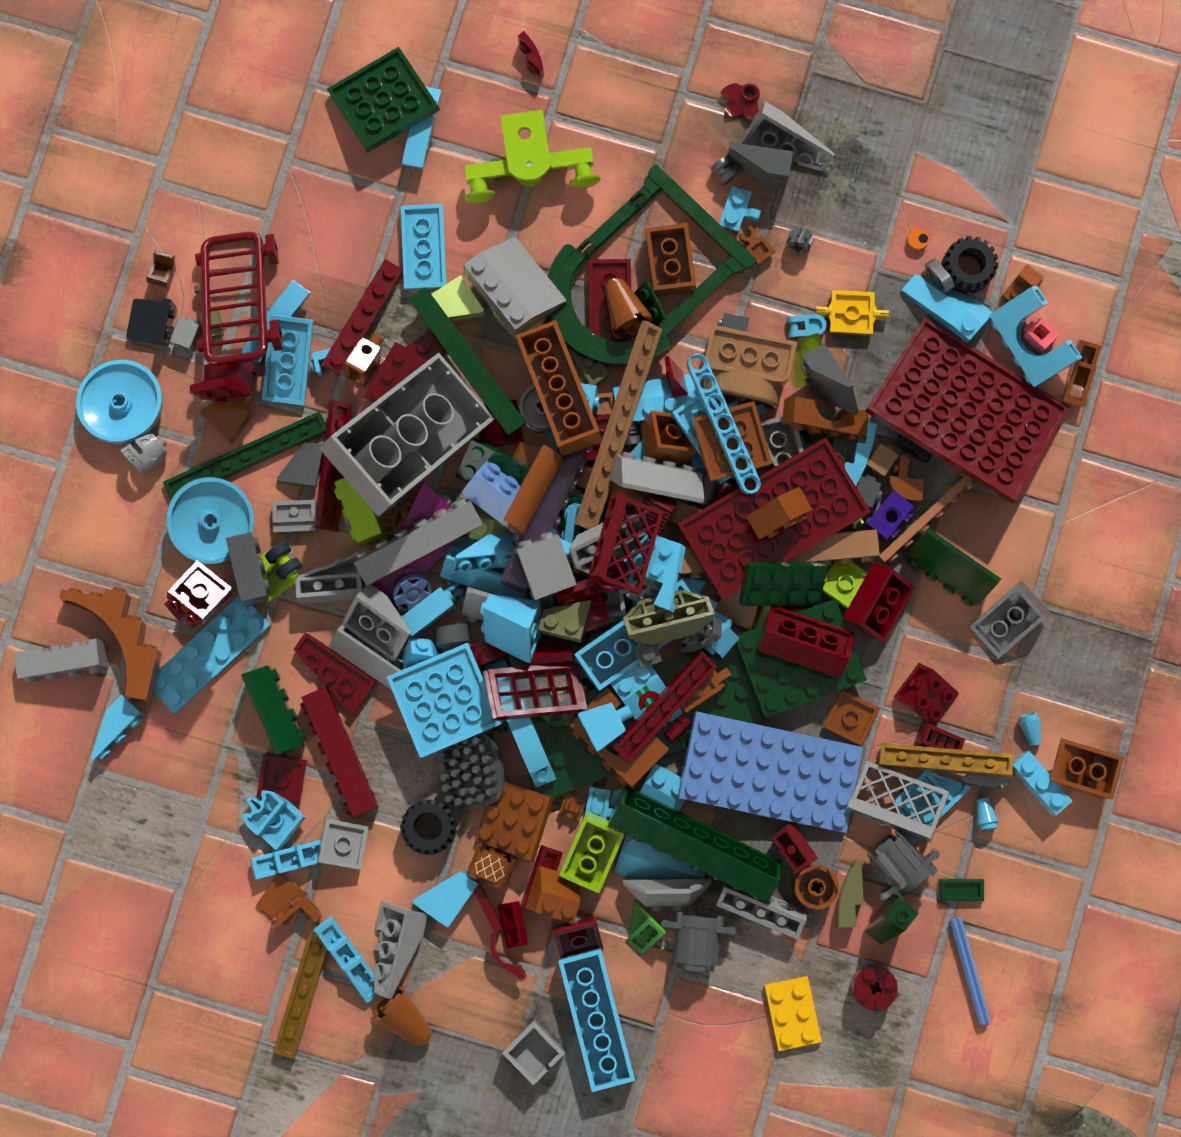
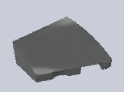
M303 443L277 477V482L317 487L319 472L323 463V452L319 449L322 444Z

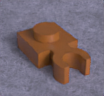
M749 226L747 230L751 236L745 237L740 233L739 239L741 242L748 244L745 249L757 259L755 264L759 266L771 257L775 251L762 235L757 239L755 237V230Z

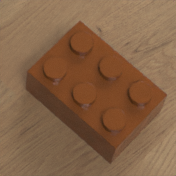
M688 223L645 228L651 285L655 295L662 296L693 292L696 289V279Z

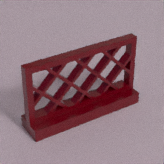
M621 492L612 495L588 579L599 580L637 595L641 594L664 511L627 498V495ZM627 504L633 506L637 513L636 516L630 519L625 512ZM647 512L656 515L655 522L651 526H648L643 516ZM639 517L644 529L635 533L630 521ZM626 523L631 536L622 539L619 529L620 526ZM646 531L649 543L642 547L637 535ZM633 538L638 550L629 553L624 542ZM620 544L625 556L616 560L613 549ZM640 552L643 557V564L636 567L631 556ZM627 558L632 570L623 574L618 562ZM612 565L615 566L620 576L616 579L606 577L608 567ZM634 572L638 580L636 588L628 584L625 576Z

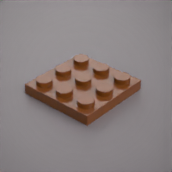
M755 402L729 408L754 468L757 469L773 464ZM705 414L692 418V425L709 482L733 476L732 469L708 415ZM720 418L718 420V427L721 430H727L729 428L728 420ZM734 438L727 440V447L730 450H736L738 442ZM742 458L736 460L735 465L737 469L745 470L747 467L746 461Z
M504 781L502 797L497 802L485 807L475 841L526 860L535 861L554 798Z

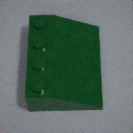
M929 528L917 538L904 557L908 560V565L916 570L920 568L926 572L925 576L933 582L939 581L943 584L942 588L950 594L956 593L962 597L960 600L969 607L972 605L978 606L1001 580L1000 577Z

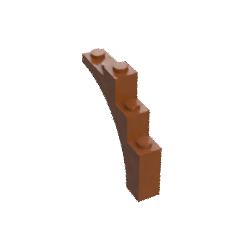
M113 587L112 590L105 589L104 597L101 593L90 592V594H84L81 590L69 588L68 591L61 590L59 598L64 604L82 608L96 615L114 632L126 662L127 682L125 697L129 701L151 704L162 654L154 645L144 644L142 647L146 624L137 616L129 615L127 618L131 601L130 595L125 589Z

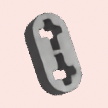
M935 258L925 263L928 275L942 292L946 293L955 287L949 273Z

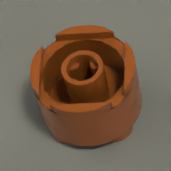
M809 865L795 875L792 888L794 896L800 904L810 909L820 910L829 907L835 901L839 891V883L836 875L827 867ZM812 882L820 883L821 886L818 887L819 892L810 889L813 886Z

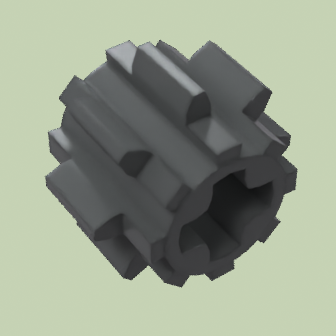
M799 227L790 231L786 244H788L790 252L800 255L810 251L814 238H812L809 229Z

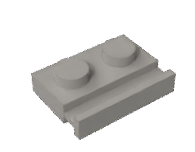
M316 500L272 501L273 533L317 532L315 528L317 516Z

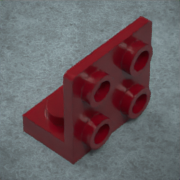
M585 579L577 582V585L554 593L557 606L587 600L591 601L592 604L583 634L611 624V619L599 593L597 581Z
M918 663L894 698L913 709L927 723L936 726L959 692L934 669Z

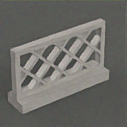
M866 761L847 809L851 811L850 813L894 830L898 829L902 833L931 843L949 792ZM869 768L878 771L881 778L869 783L866 776ZM893 777L899 779L902 786L890 791L886 780ZM883 782L887 792L876 797L871 786ZM912 785L919 786L922 794L910 798L906 788ZM869 788L873 796L872 799L867 801L857 799L860 791ZM904 790L908 800L896 805L892 794ZM933 793L943 795L940 803L931 806L927 798L928 795ZM890 796L894 806L888 809L881 808L877 800ZM924 797L929 808L917 812L913 802ZM910 803L914 814L908 817L902 816L898 808ZM936 808H938V810H937V812H936V815H935V813H934L933 810L936 809ZM931 811L934 818L932 825L923 824L919 816Z

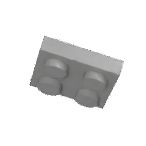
M325 819L317 863L361 870L369 827Z

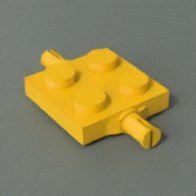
M832 290L829 307L816 306V315L828 316L830 321L829 334L872 336L875 319H888L889 310H876L874 303L875 292Z

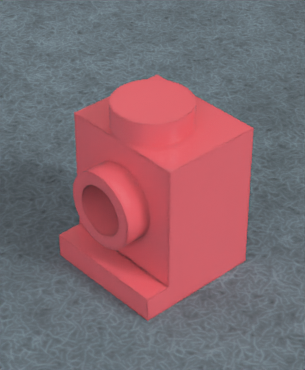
M1039 318L1035 323L1031 321L1024 328L1023 331L1026 333L1022 338L1038 352L1037 354L1042 355L1055 342L1059 334L1043 319Z

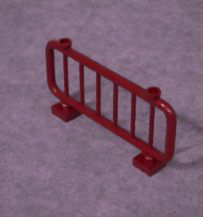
M255 232L213 236L205 240L201 245L200 253L195 254L196 265L201 266L203 339L197 340L199 352H203L205 360L211 365L220 366L258 360L266 354L268 343H272L274 351L283 350V336L279 321H269L270 330H267L264 257L268 256L270 265L279 264L278 246L274 234L265 235V244H263L262 237ZM253 240L255 242V250L209 256V248L213 245ZM255 254V267L209 273V260ZM256 271V284L210 290V277ZM257 288V301L211 307L210 294ZM258 305V318L211 325V311ZM258 322L259 336L212 342L211 329ZM259 340V348L254 352L221 357L212 355L213 346Z

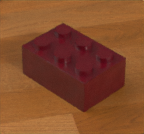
M873 562L843 619L865 636L885 644L915 586L892 568Z

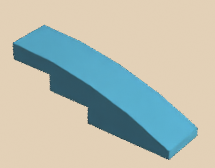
M426 87L439 106L442 90ZM437 112L409 129L402 165L419 169L424 168Z
M292 280L268 311L267 330H269L271 314L296 317L311 292ZM259 326L252 336H259ZM259 340L248 341L241 352L250 353L258 350ZM266 354L262 358L255 360L254 362H256L257 364H261Z
M868 423L867 437H864V443H856L852 463L845 462L844 468L855 486L866 467L877 428V424Z
M321 840L250 858L254 879L257 880L318 864L317 858Z
M330 916L314 928L313 931L364 1001L368 1003L378 995L374 993L375 975L348 937L344 935L334 918Z

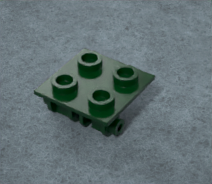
M646 280L634 293L652 315L653 322L650 321V323L658 326L666 319V316L649 280Z

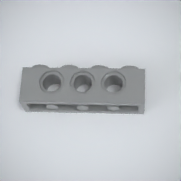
M723 882L717 895L716 906L795 939L799 938L806 923L807 910L774 896H771L768 903L763 900L759 901L744 891L735 890L726 882Z

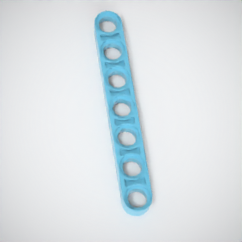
M699 353L693 354L689 357L686 364L692 381L739 488L745 494H754L761 485L758 474L706 357ZM699 358L703 363V367L700 370L694 369L691 365L692 359ZM708 378L711 381L712 386L709 390H704L700 386L701 379ZM711 398H716L720 401V408L718 410L710 408L709 401ZM720 418L728 420L729 428L727 430H721L718 427V420ZM729 438H734L738 442L736 450H730L727 447L726 443ZM738 458L746 461L747 467L745 470L737 469L735 462ZM747 478L755 481L756 486L754 490H747L745 488L744 481Z

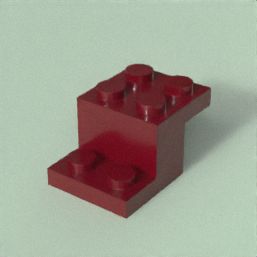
M250 361L220 366L206 364L204 365V382L190 385V394L199 396L201 400H211L216 405L226 404V401L230 400L241 401L243 397L252 396V381L257 380V377L265 376V367Z

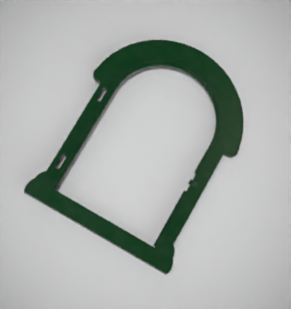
M657 164L650 168L644 180V186L593 234L586 238L579 247L575 249L570 244L564 245L555 257L548 273V278L567 300L565 304L549 314L551 322L557 321L564 342L580 355L599 363L619 366L627 365L635 339L626 341L608 340L589 331L578 319L572 305L571 291L574 278L581 266L661 192L660 190L730 257L658 325L662 332L653 358L669 349L670 341L666 336L732 274L750 269L757 261ZM640 196H643L636 202V205H633ZM592 243L588 248L584 250V253L581 252L588 244Z

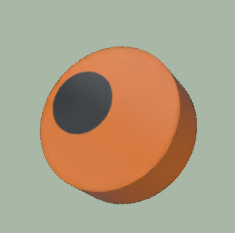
M921 228L913 229L907 237L908 246L915 251L923 250L929 242L928 233Z

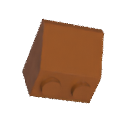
M538 866L525 908L538 914L574 924L580 905L579 885L560 877V872Z

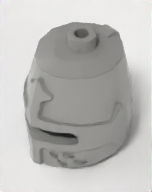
M151 433L136 438L135 441L127 444L120 451L142 475H145L166 457L167 451L164 447L167 444L163 438L159 440Z

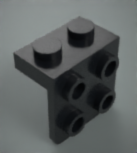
M163 298L162 302L134 299L126 337L130 341L169 346V340L173 334V319L177 315V307L174 302Z

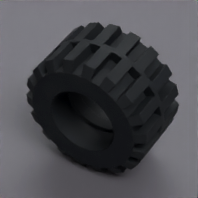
M967 236L966 239H963V237L958 239L957 242L951 244L942 259V266L951 276L956 287L954 290L957 292L963 290V294H968L969 291L974 294L978 290L981 291L990 283L997 272L998 262L996 260L998 256L993 254L995 249L993 246L990 248L987 246L988 241L981 242V237L976 236L975 239H972V236ZM968 255L977 259L981 267L980 273L976 275L964 273L958 264L959 257Z
M426 799L414 803L406 810L402 817V824H400L401 835L411 850L424 855L436 854L448 848L453 842L457 831V822L453 812L447 805L440 801ZM425 814H433L441 821V833L433 840L422 839L416 831L418 819Z

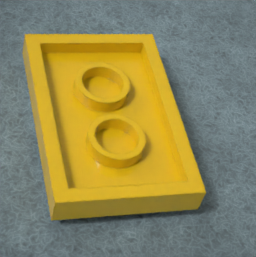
M808 976L765 984L764 987L778 1051L822 1042Z

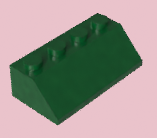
M267 665L241 674L275 754L284 756L306 746L304 740H307L302 728L298 729L295 721L298 720L295 710L293 708L290 709L286 702L289 700V696L285 688L281 689L278 681L281 679L276 668L272 669L271 666Z

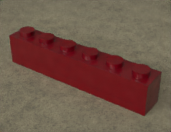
M323 687L302 696L301 708L305 715L309 714L312 721L309 723L313 735L317 734L320 742L317 743L322 755L326 754L329 762L326 763V766L331 775L335 774L338 781L335 783V787L339 795H344L346 802L343 805L347 814L358 817L378 808L377 800L329 689Z

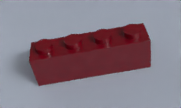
M771 606L760 638L758 651L826 673L830 676L842 678L850 660L854 632L777 606Z

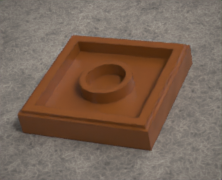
M842 689L839 691L822 728L862 747L880 708Z

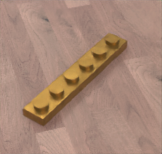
M881 743L879 765L890 768L1012 778L1014 754Z
M312 923L273 1049V1053L292 1059L296 1056L328 951L313 931L318 926Z

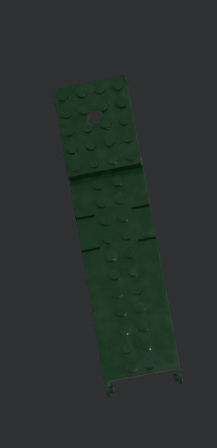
M836 599L797 613L847 630ZM765 625L737 635L739 640L723 658L716 653L711 655L705 649H701L653 667L666 687L699 651H703L718 666L715 669L717 673L726 667L732 675L723 681L725 686L719 692L686 714L682 710V715L691 722L693 721L694 712L697 711L754 723L861 683L867 679L853 643L850 660L842 678L830 676L826 673L758 651ZM610 684L605 686L600 691L593 689L584 693L587 706L606 687L620 701L621 699L619 698V696ZM623 702L616 711L625 706ZM578 713L574 714L571 722L577 717ZM543 717L530 718L556 777V780L536 788L528 771L536 792L554 798L617 774L613 769L609 772L600 763L603 759L598 754L593 756L585 748L587 744L582 739L578 741L569 732L571 730L569 726L564 725L555 728L550 726ZM632 717L622 722L626 730L635 722V719ZM678 718L655 734L669 749L663 756L688 747L691 729H687L675 743L665 734L679 720ZM504 722L493 729L494 731L499 730L501 734L508 731L507 727L509 724ZM622 734L618 736L615 740H613L611 743H609L607 746H605V748L614 755L620 756L611 746L622 736Z

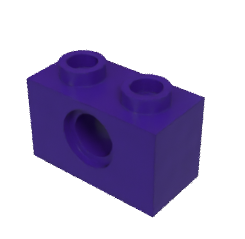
M893 490L864 526L869 530H877V535L883 542L888 538L892 540L900 531L897 528L901 522L906 523L913 515L910 511L914 506ZM886 513H893L896 516V521L894 523L888 522L885 517Z

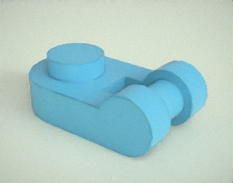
M820 315L787 317V324L790 325L789 339L818 337L826 329V321ZM804 323L805 330H798V324Z

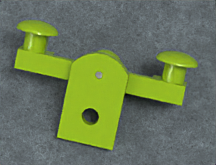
M543 110L501 115L507 159L465 165L467 184H470L471 193L466 194L464 199L473 204L486 203L492 200L496 193L487 189V182L493 181L492 178L511 175L522 185L532 187L538 185L549 170L568 167V170L575 169L576 176L569 181L570 185L581 189L595 186L599 183L601 177L593 175L591 147L549 153ZM521 130H528L531 135L528 139H521L519 132Z

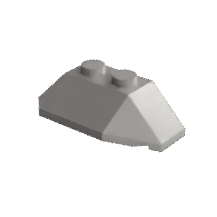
M631 514L627 516L630 519L636 516L637 514ZM639 517L630 521L635 533L644 529ZM603 523L578 534L570 545L569 551L576 569L589 574ZM626 523L620 526L619 533L622 539L631 536ZM646 531L637 535L639 541L645 537ZM633 538L624 542L629 553L637 546ZM620 544L613 549L615 558L625 556Z
M711 879L623 880V885L645 907H649L650 911H663V906H671L673 911L685 910V906H690L711 884Z

